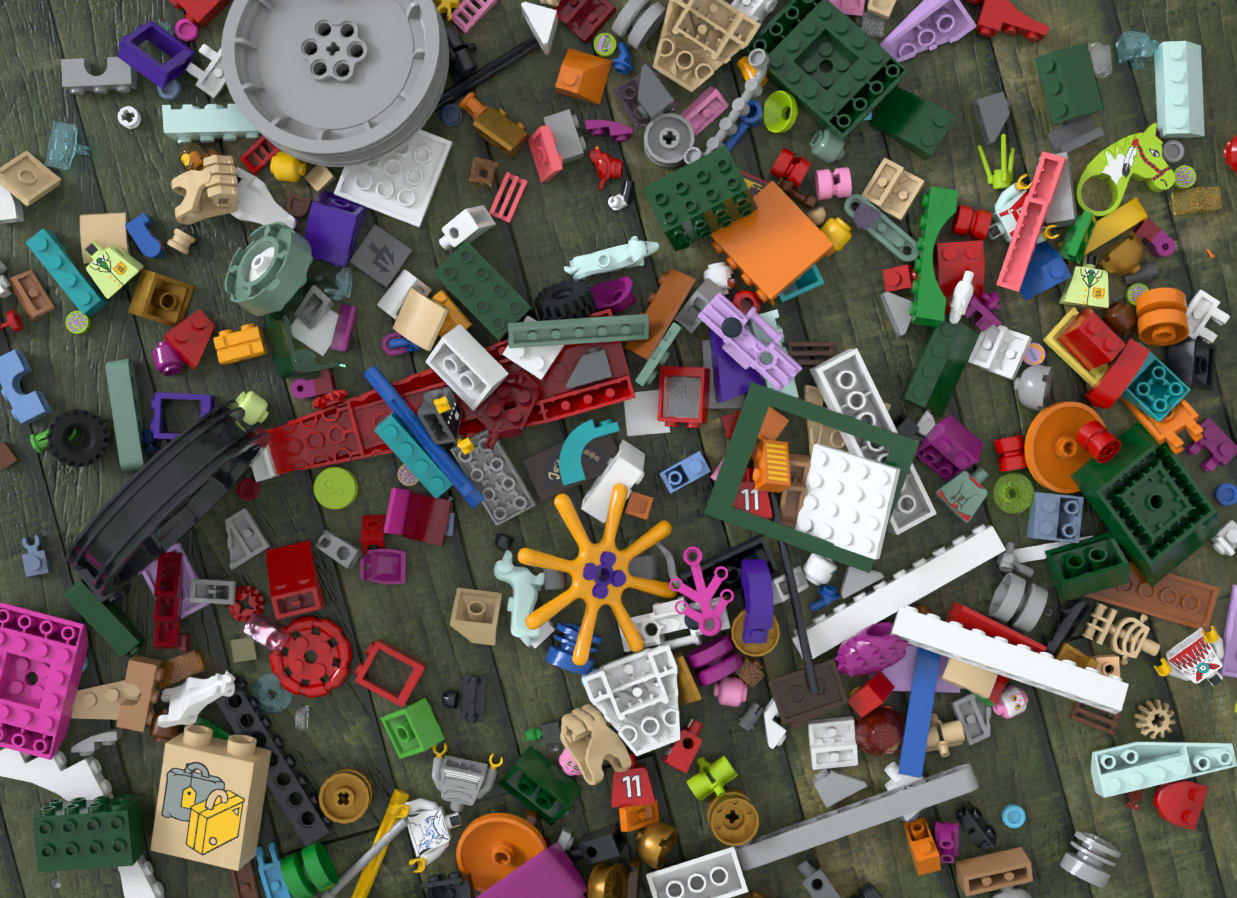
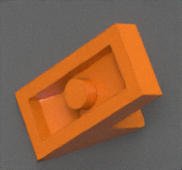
M655 799V804L619 808L621 832H630L646 827L654 822H659L657 799Z

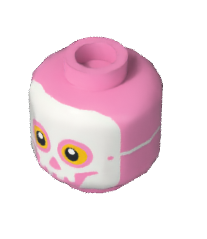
M1009 685L1004 688L997 704L993 705L992 708L997 715L1010 719L1026 710L1028 698L1023 689Z

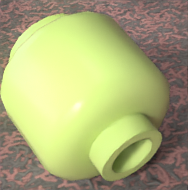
M253 391L242 392L236 399L239 407L245 410L243 421L249 425H253L257 421L262 423L269 414L266 411L267 401Z

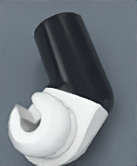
M624 181L622 193L609 198L608 204L613 210H621L632 202L635 182Z

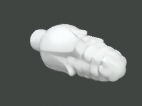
M965 271L963 280L958 282L954 289L949 314V321L952 324H957L961 316L965 315L966 308L973 294V286L971 284L974 276L973 272Z

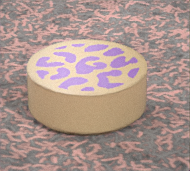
M405 464L399 468L397 476L403 485L412 486L419 482Z

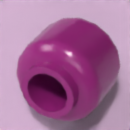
M166 340L158 343V346L152 352L157 371L165 376L179 374L186 364L183 358Z

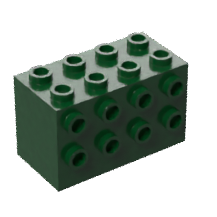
M726 145L643 188L665 235L676 252L688 248L699 239L709 237L720 228L730 226L741 217L751 215L753 211L758 209Z
M123 794L118 796V798H109V796L104 795L98 796L93 800L78 797L63 802V799H53L48 801L33 816L38 872L133 866L146 850L140 796L132 797V794Z

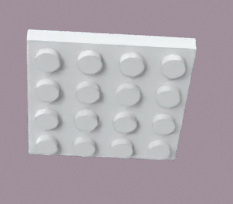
M420 129L401 147L379 159L359 165L344 166L334 195L420 228L453 142Z
M814 444L809 473L805 483L807 490L804 506L798 514L795 529L828 540L840 548L875 560L879 559L900 469L823 444Z

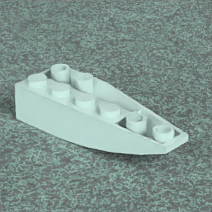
M1133 742L1092 752L1090 771L1095 792L1106 798L1236 767L1237 762L1232 743Z

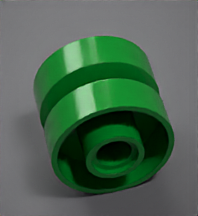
M318 841L303 848L302 856L295 852L280 861L283 879L294 898H314L317 896V889L324 893L339 884L335 865L325 847Z

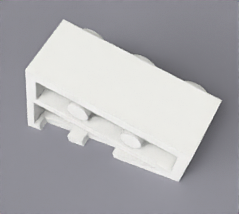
M623 439L619 444V452L614 459H609L607 462L608 467L601 476L597 477L582 501L581 509L605 523L613 486L617 483L624 484L628 489V498L632 491L630 488L634 483L639 484L645 474L643 472L645 453Z

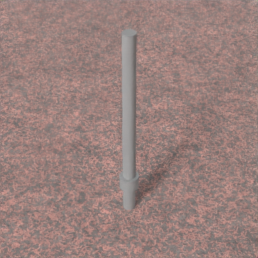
M406 817L401 818L339 879L338 886L321 893V898H337V894L409 824V820Z

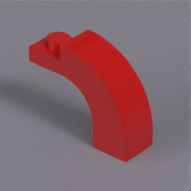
M1130 338L1099 381L1087 391L1084 398L1089 400L1095 407L1102 408L1103 410L1105 408L1109 409L1135 377L1150 352L1149 349Z

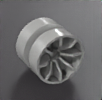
M1008 573L994 593L989 615L1003 623L1011 619L1012 627L1029 633L1042 615L1048 591L1034 583H1030L1025 588V579Z

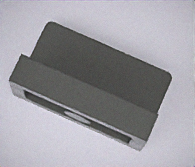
M1089 116L1069 122L1049 132L1046 136L1055 154L1063 152L1069 154L1105 134L1101 126L1095 129Z

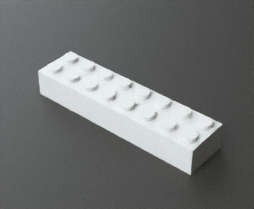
M857 348L848 349L809 369L828 409L898 433ZM839 431L849 453L885 464L890 448ZM913 463L887 527L888 533L898 535L937 514Z

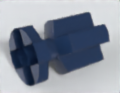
M151 430L142 431L143 444L148 445L145 448V453L158 451V447L153 445L157 440L153 438Z

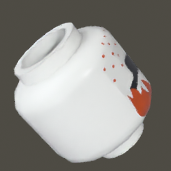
M726 262L708 265V269L704 271V280L707 278L711 279L726 292L724 296L729 295V290L735 287L733 269L731 266L726 265Z

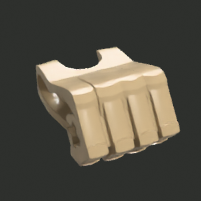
M209 156L203 160V164L206 167L203 170H190L172 180V191L185 197L181 205L175 208V217L179 223L190 225L209 217L229 214L238 210V180L232 156Z
M586 704L581 709L576 708L571 714H565L562 717L560 739L577 763L585 781L590 785H596L604 777L601 767L603 759L607 760L614 771L617 772L627 771L631 766V759L624 743L609 728L612 724L604 718V715L596 705Z

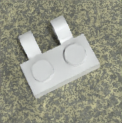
M203 44L199 52L211 60V63L205 71L190 63L186 71L199 79L195 84L198 88L216 100L226 86L221 48L217 53Z
M1199 290L1187 307L1186 315L1188 316L1189 335L1187 338L1195 340L1198 336L1204 343L1210 344L1214 342L1218 335L1204 327L1209 318L1222 326V324H1226L1230 316L1217 308L1220 301L1203 290Z

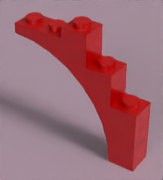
M965 0L969 4H981L975 23L976 27L973 29L979 31L981 36H996L1001 29L1009 35H1023L1026 40L1032 42L1042 41L1047 36L1049 26L1032 20L1020 12L1009 0Z

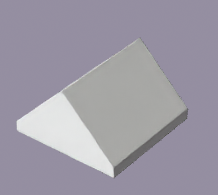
M528 2L521 3L526 22L544 54H549L558 25L557 10Z

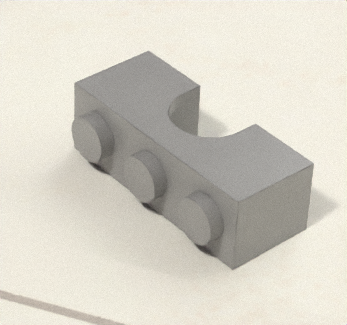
M107 57V69L100 76L92 75L91 63L84 58L61 59L62 87L73 95H83L85 91L106 94L108 90L128 93L130 89H138L137 71L118 57Z

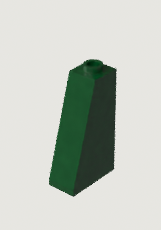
M83 579L62 594L121 657L128 654L132 657L142 649L140 645L146 640L115 601L112 603L109 601L100 603Z

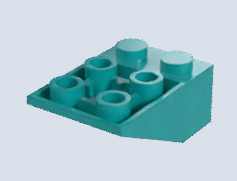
M1149 352L1141 368L1121 394V397L1157 422H1160L1191 389L1153 353Z

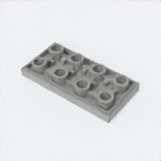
M484 429L469 437L475 447L470 453L465 455L456 445L451 447L450 451L464 474L485 498L482 504L495 525L498 526L536 506V501L500 441L497 440L493 450L487 449L484 446L489 437V433Z

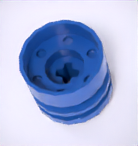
M558 622L556 629L564 632L565 635L554 633L553 638L562 643L561 646L550 645L545 660L562 669L587 675L592 671L595 663L593 658L589 656L587 663L582 666L575 665L572 661L581 625ZM593 632L592 642L601 644L603 637ZM591 644L590 652H598L599 648Z

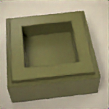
M255 636L230 640L234 663L258 659Z

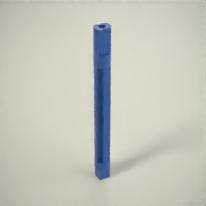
M376 365L370 367L364 373V377L420 443L472 508L479 505L485 499L445 449L440 444L435 445L422 421Z

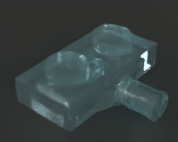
M53 121L45 166L70 171L71 161L75 153L85 156L89 155V152H87L90 151L89 146L77 145L78 126Z

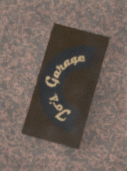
M611 434L595 438L585 446L581 462L586 479L563 486L559 458L564 442L524 459L523 463L540 501L542 502L602 475L608 467L607 462L609 459H614L618 453Z

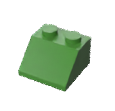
M426 698L412 702L380 718L399 759L426 751L445 739Z

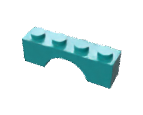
M43 228L25 242L83 315L92 317L109 303L99 289L75 266L66 252L67 249L52 231Z
M391 412L377 424L374 431L436 499L453 485L394 412Z

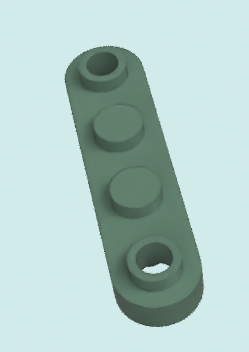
M853 194L845 200L843 208L846 215L900 261L907 263L918 257L920 251L916 250L917 242L862 195ZM852 203L858 204L859 209L857 211L852 210ZM904 247H908L910 249V255H905L903 253Z

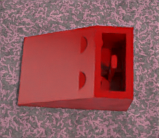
M310 540L265 551L270 595L276 620L326 607Z

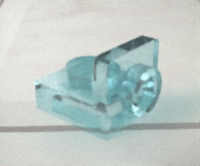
M341 268V273H337L335 281L338 290L324 288V293L329 294V299L343 301V297L350 298L354 271L349 268Z

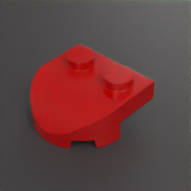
M1185 779L1160 784L1154 796V806L1158 809V816L1176 826L1195 831L1209 787Z

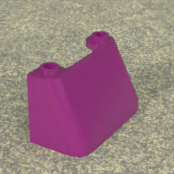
M557 842L537 854L476 898H586L583 893L588 890V886L561 844Z

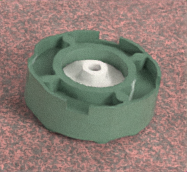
M276 221L263 225L250 234L254 240L245 250L241 247L238 248L231 260L225 278V292L231 295L230 300L255 316H264L275 311H281L297 290L306 283L307 270L313 260L311 246L307 239L285 223Z

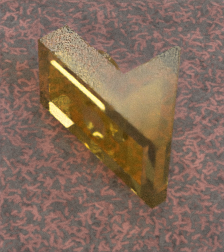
M1201 186L1171 193L1174 216L1222 209L1220 186L1207 188Z

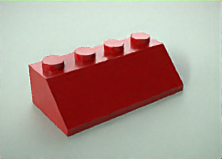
M956 602L953 603L944 621L947 623L950 621L958 622L963 625V628L970 631L972 629L981 630L986 633L985 636L991 638L995 636L1005 638L1009 644L1015 646L1017 644L1026 645L1031 648L1032 652L1038 654L1045 652L1047 648Z

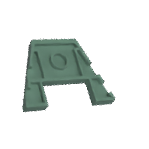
M673 322L635 382L641 386H644L645 383L651 384L658 373L655 371V368L659 363L662 365L671 354L667 350L683 327Z

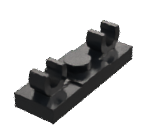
M1078 598L1077 602L1074 599L1068 600V602L1072 603V607L1068 610L1060 607V611L1068 616L1055 627L1054 639L1051 640L1047 636H1042V639L1048 643L1045 650L1046 653L1054 656L1062 642L1068 643L1089 610L1090 606L1080 598Z

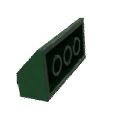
M945 315L944 321L939 328H931L900 397V400L940 418L944 414L979 334L961 322L952 324L949 321L950 317Z

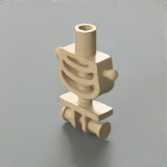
M1096 603L1097 606L1094 613H1090V616L1094 618L1091 623L1086 622L1087 628L1084 634L1082 633V636L1093 640L1094 633L1098 630L1094 642L1102 645L1107 633H1109L1110 648L1112 651L1123 655L1120 660L1122 665L1128 663V657L1137 658L1140 650L1152 656L1157 655L1160 644L1146 638L1150 630L1149 627L1143 624L1148 619L1146 614H1142L1140 620L1125 616L1113 625L1112 622L1117 611L1109 608L1105 618H1103L1102 616L1108 607ZM1098 620L1103 621L1101 627L1096 626ZM1131 622L1125 627V629H1122V627L1126 623ZM1117 638H1120L1119 648L1117 646Z

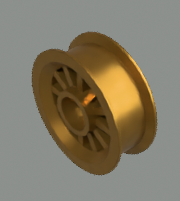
M599 862L592 870L589 878L588 898H627L629 875L626 867L620 863L611 866L608 862Z

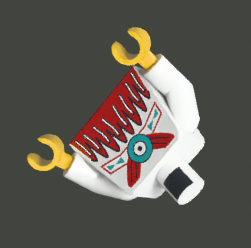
M1210 626L1212 629L1210 632H1205L1201 627L1166 652L1168 662L1162 658L1160 660L1162 665L1154 666L1160 676L1170 675L1185 681L1191 680L1195 684L1200 683L1205 678L1212 686L1219 684L1223 676L1217 670L1223 666L1221 659L1224 656L1223 640L1217 634L1215 627Z

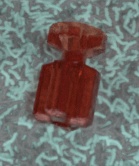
M1143 789L1128 792L1127 798L1131 802L1126 803V808L1140 809L1136 802L1141 801Z

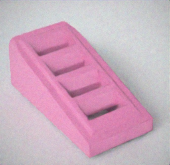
M463 0L458 9L456 8L452 13L451 20L466 34L497 3V0H487L486 2L475 0L481 6L479 10L472 4L474 0ZM467 7L475 13L473 17L465 10ZM461 13L469 20L467 24L459 17Z

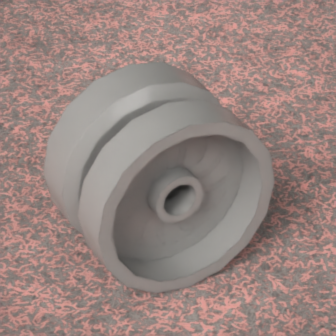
M629 0L616 18L612 31L620 37L629 34L628 43L636 50H639L650 39L666 15L667 8L660 2L653 3L650 6L651 0Z
M666 113L658 116L648 124L644 135V151L649 161L657 167L665 169L677 168L684 164L685 152L694 145V130L690 123L681 115ZM666 139L672 140L671 145L666 144Z

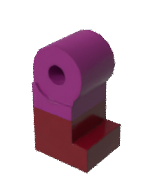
M1149 218L1140 221L1132 231L1149 248L1150 253L1155 258L1170 256L1175 251L1173 239Z
M333 370L320 371L321 378L295 380L291 384L292 395L298 399H309L336 391L337 387Z

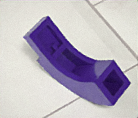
M743 559L740 581L745 593L746 612L742 640L744 644L767 643L768 631L772 629L773 588L770 571L765 559Z

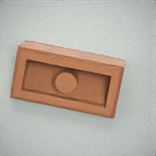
M32 269L10 279V287L32 322L55 309Z

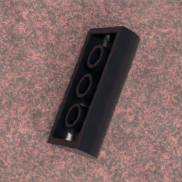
M758 534L700 562L706 589L715 576L714 571L717 567L723 566L728 570V577L722 580L712 599L720 597V593L724 589H730L734 596L744 592L740 581L743 559H765L771 579L781 574L763 534ZM691 567L679 572L683 583L697 591ZM719 569L717 576L719 578L725 577V570ZM728 591L724 592L722 595L724 597V600H728L732 597L731 593Z

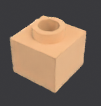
M1114 654L1091 656V658L1099 662L1095 669L1099 671L1100 675L1120 677L1119 656ZM1110 665V672L1106 673L1105 667Z

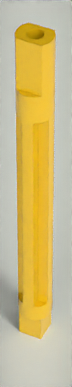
M394 790L373 845L399 821V818L394 815L401 813V807L393 808V805L396 803L405 805L409 794L405 791ZM389 844L363 868L351 898L368 897Z

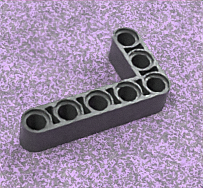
M657 555L634 557L628 566L629 573L632 576L641 578H658ZM543 568L545 590L563 589L567 585L572 584V577L569 573ZM601 570L598 572V578L601 576Z

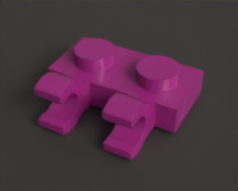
M1207 417L1199 423L1204 430L1201 433L1204 437L1197 442L1192 440L1184 448V451L1189 456L1192 454L1195 456L1203 447L1210 455L1199 466L1205 472L1208 470L1212 472L1218 464L1225 466L1237 454V445Z

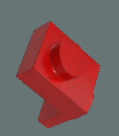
M907 264L882 270L886 292L912 288L913 280L917 279L914 265Z

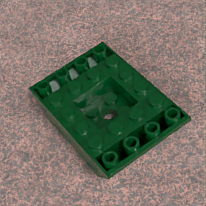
M790 0L750 41L749 45L744 48L748 55L754 49L764 50L769 57L766 77L782 91L793 95L797 105L825 130L842 139H845L909 74V71L829 0ZM823 63H829L833 66V69L828 73H824L820 70V66Z
M1136 422L1117 437L1121 442V447L1115 457L1106 463H1099L1092 457L1072 473L1070 477L1149 585L1153 587L1219 532L1218 515L1214 506L1171 450L1167 442L1165 441L1160 445L1141 423ZM1152 496L1157 497L1159 501L1157 508L1152 507L1150 503Z

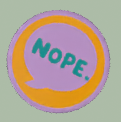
M1030 343L1023 362L1028 366L1041 364L1045 358L1044 348L1038 343Z

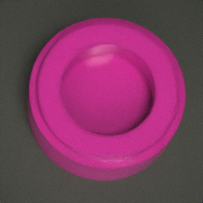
M187 18L177 22L175 33L181 41L191 43L199 36L200 31L197 24L194 26Z

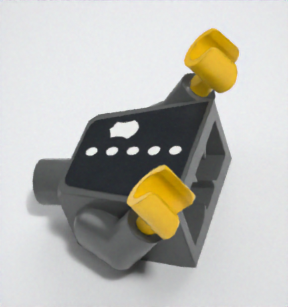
M449 387L443 390L433 389L426 392L417 415L435 445L452 442L465 455L473 451L475 447L469 437L464 439L459 433L462 410L455 399L456 393Z

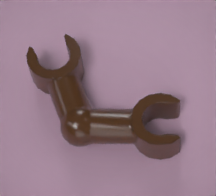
M783 177L780 178L777 186L785 191L789 198H793L801 202L805 207L813 210L817 203L815 197L797 191L793 187V181L787 182Z

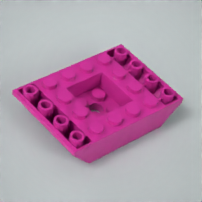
M0 602V747L48 760L53 758L68 732L73 711L72 706L75 703L89 647L85 624ZM31 672L36 673L38 676V681L35 685L29 681V674Z

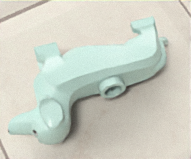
M633 236L628 241L629 244L574 257L572 261H569L570 267L565 266L564 270L573 275V278L577 281L578 279L586 280L587 277L595 274L643 266L644 258L659 249L658 242L642 241L637 236Z
M506 550L503 559L497 561L494 566V575L498 580L505 581L512 586L513 598L509 597L507 611H511V633L515 637L524 639L526 646H530L531 642H537L540 627L536 630H530L526 626L525 619L533 612L538 598V591H541V585L543 586L544 573H539L535 576L528 568L515 567L512 563L513 556L511 551Z

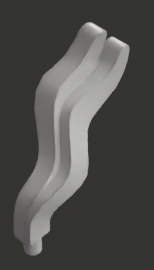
M661 541L657 542L656 546L660 548L666 558L670 579H680L672 552ZM678 580L673 581V584L679 589L681 583Z

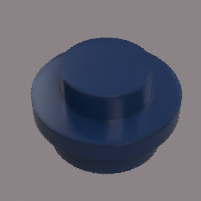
M452 103L444 105L439 113L440 120L449 127L458 125L462 120L460 107Z

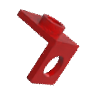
M364 515L362 517L360 541L364 555L368 554V550H372L367 547L372 544L378 545L379 549H386L383 531L385 515Z

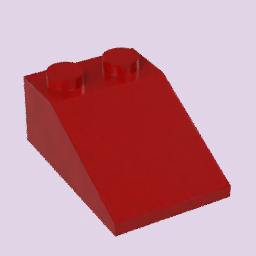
M983 240L937 243L934 245L933 269L938 286L946 298L945 314H950V304L953 299L954 289L958 282L963 280L965 271L974 273L971 282L973 293L983 301L980 297L984 292L985 261Z

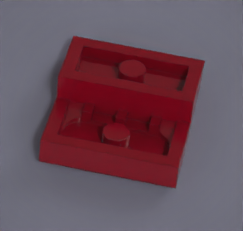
M561 0L559 6L552 8L557 10L558 20L585 44L589 43L617 11L615 6L607 0Z
M411 492L402 537L444 546L453 501L442 498L436 499L434 496Z

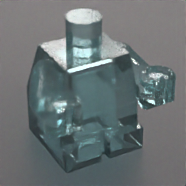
M1139 31L1122 32L1120 38L1116 41L1119 63H1126L1131 59L1133 60L1134 70L1143 69L1144 61L1140 60V58L1151 57L1153 50L1158 49V41H1151L1150 34Z

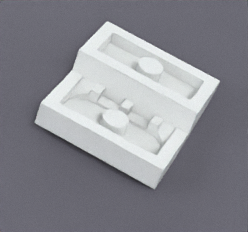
M992 325L984 332L981 330L968 362L1014 381L1032 338L1009 330L1002 325L998 327Z
M853 716L807 721L813 770L858 765Z

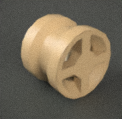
M175 228L174 236L168 240L167 244L188 255L189 247L195 243L196 239Z

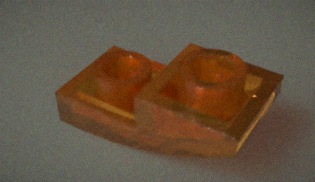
M198 650L187 652L163 662L161 668H164L161 682L158 681L159 689L166 688L176 682L205 671Z

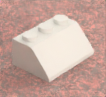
M461 324L441 338L425 361L473 411L499 387L509 374Z

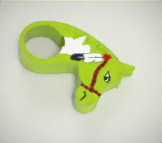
M1156 123L1150 125L1143 133L1133 134L1115 142L1098 153L1083 167L1074 183L1077 213L1082 216L1084 211L1091 212L1098 219L1115 211L1121 203L1130 177L1137 181H1145L1149 189L1157 193L1169 189L1174 184L1175 174L1162 157L1161 145L1163 142L1155 136ZM1097 177V179L1102 181L1105 180V183L1109 186L1112 199L1105 211H1094L1084 204L1081 190L1087 179Z

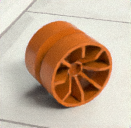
M1156 288L1148 290L1137 297L1135 304L1140 341L1153 346H1166L1178 343L1189 335L1186 296L1182 291L1174 288Z

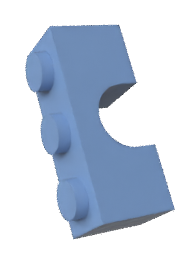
M12 350L0 356V384L3 388L1 393L10 402L13 408L11 412L15 420L20 422V424H29L51 413L52 410L42 391H33L27 395L23 393L20 388V381L24 375L32 372V369L23 351Z

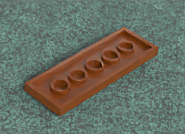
M1128 561L1130 565L1129 583L1085 595V597L1192 628L1200 629L1202 627L1207 632L1220 588L1171 573L1151 587L1136 565Z

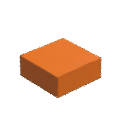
M632 491L625 513L647 520L653 498Z

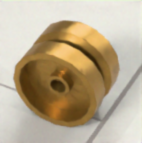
M352 767L341 768L332 773L320 788V808L325 816L333 822L342 824L354 822L362 817L372 803L374 795L373 784L368 775L360 769ZM345 792H347L350 796L346 797L344 795Z

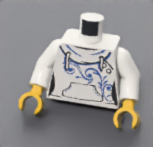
M422 798L406 802L405 805L400 803L393 805V808L401 807V813L394 815L395 817H406L409 820L407 827L416 856H420V858L409 861V865L415 862L419 865L418 869L414 870L413 873L422 872L425 869V865L439 858L449 846V841L452 838L451 828L462 825L459 812L446 815L443 805H438L436 802Z

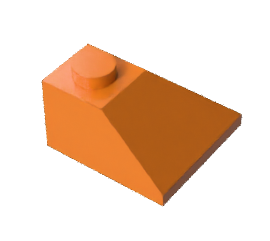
M569 48L555 86L556 93L600 105L612 61Z

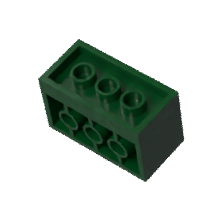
M467 240L433 272L499 342L508 338V323L524 322L527 315L531 316L534 313L532 307Z

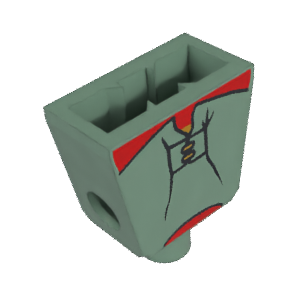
M978 467L971 475L963 470L942 483L932 493L962 522L968 523L988 494L981 484L989 475L981 467Z

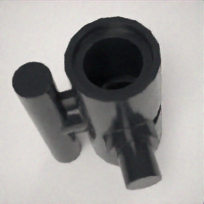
M451 26L446 28L449 45L448 71L454 82L458 83L463 80V77L471 74L478 68L471 55L472 52L477 50V46L475 43L464 42L456 27Z

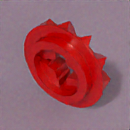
M336 390L313 400V408L322 410L344 402L345 398L348 397V393L345 390Z
M241 586L235 589V604H227L230 615L237 621L247 623L256 620L262 614L264 598L256 588ZM249 597L248 604L253 608H246L242 611V604L238 601H244Z

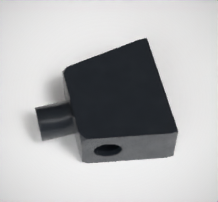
M615 822L584 835L579 842V846L570 849L573 861L584 859L587 865H591L619 856L626 844L619 823Z

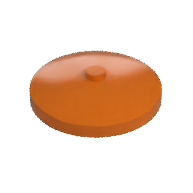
M1057 402L1043 409L1032 421L1025 439V459L1031 475L1044 488L1068 494L1080 491L1070 475L1090 460L1092 456L1076 442L1077 433L1085 424L1093 420L1100 422L1106 428L1101 417L1089 406L1078 402Z
M491 813L475 819L465 828L457 846V864L462 874L471 873L473 888L483 893L545 850L547 845L541 833L525 819L507 813Z

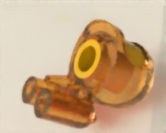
M187 143L179 151V159L186 166V172L190 170L201 171L206 168L203 164L204 158L220 155L214 148H209L208 153H206L197 143Z

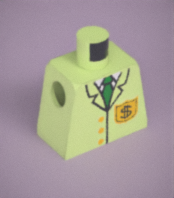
M94 241L85 249L94 259L86 267V270L107 299L115 295L144 268L140 262L115 244L103 250Z
M1084 255L1082 267L1075 266L1070 269L1072 277L1066 279L1059 304L1089 307L1098 310H1104L1109 307L1108 272L1096 269L1097 256Z

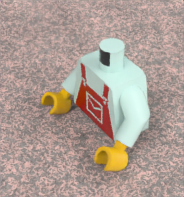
M1028 174L1022 175L1018 179V183L1012 184L1001 193L995 204L996 212L992 214L995 223L989 227L987 233L991 240L1002 235L1007 243L1011 242L1025 198L1028 196L1026 189L1032 185V182L1029 185L1023 183V178ZM1044 223L1037 244L1046 241L1047 238H1058L1060 234L1053 236L1050 233L1051 228L1057 225L1046 227Z

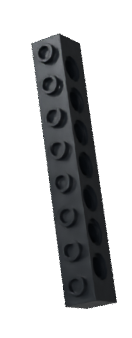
M238 673L233 675L236 678L233 681L235 685L234 694L241 697V705L234 704L232 696H221L215 702L236 735H247L256 739V735L261 733L266 737V743L260 744L257 741L256 747L271 750V753L276 754L278 757V763H269L266 784L307 847L328 834L333 828L331 825L333 821L326 817L321 810L319 797L308 788L309 782L306 776L298 772L295 767L297 763L290 753L287 754L283 747L285 746L283 739L279 734L275 735L271 728L273 726L271 720L267 715H263L259 709L260 703L254 695L251 696L247 690L248 683L243 676L239 677ZM245 714H250L253 716V725H249L245 722ZM282 772L289 774V783L281 780L280 774ZM293 792H298L302 795V802H296L293 799ZM307 811L312 812L315 820H306L304 813Z

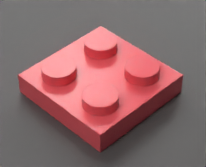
M549 125L539 127L527 139L541 183L550 181L563 169L562 156L557 152L555 146V135L550 131Z

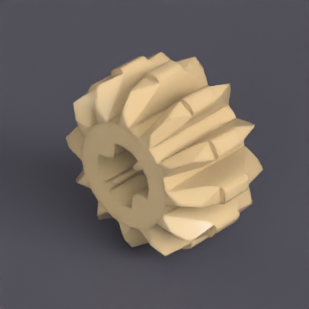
M1155 699L1153 703L1146 700V707L1138 706L1141 714H1134L1135 718L1140 719L1135 725L1138 728H1142L1141 733L1143 735L1149 734L1150 738L1155 739L1157 735L1163 738L1165 736L1164 731L1172 732L1168 726L1169 724L1173 725L1176 723L1175 720L1170 719L1175 713L1172 710H1168L1169 705L1167 703L1161 704L1160 700Z

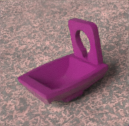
M397 549L368 550V554L360 560V580L367 579L368 581L381 584L406 583V552Z

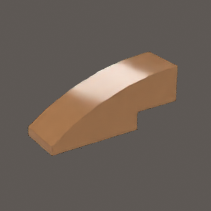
M789 453L791 486L780 492L779 506L783 525L796 528L798 514L804 506L807 490L805 483L810 468V456Z

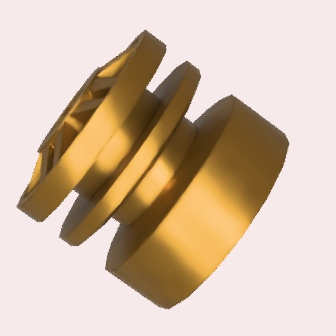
M746 608L741 610L734 618L731 628L732 640L736 648L743 654L752 657L763 656L771 652L777 645L780 637L779 623L775 615L773 614L772 629L768 631L767 643L744 644L742 635Z
M733 788L724 789L726 792L725 796L719 798L715 793L708 802L706 808L708 823L715 837L723 844L730 846L743 845L750 841L757 833L759 826L758 813L749 797L742 791ZM733 810L735 814L728 818L727 814H730V811Z

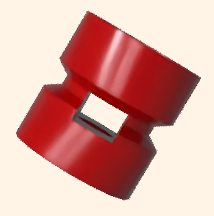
M783 147L769 174L779 179L781 177L786 178L787 182L793 181L794 187L798 189L812 162L802 156L796 158L794 152Z
M959 204L955 212L951 232L962 236L969 233L971 238L984 240L990 227L992 212L978 209L975 212L972 207Z
M1096 420L1085 424L1076 436V442L1099 463L1110 461L1116 456L1121 447L1119 439L1113 434L1108 433V430Z
M1024 435L993 440L996 453L1000 454V457L997 459L1000 472L1028 467L1025 453L1023 452L1025 448Z

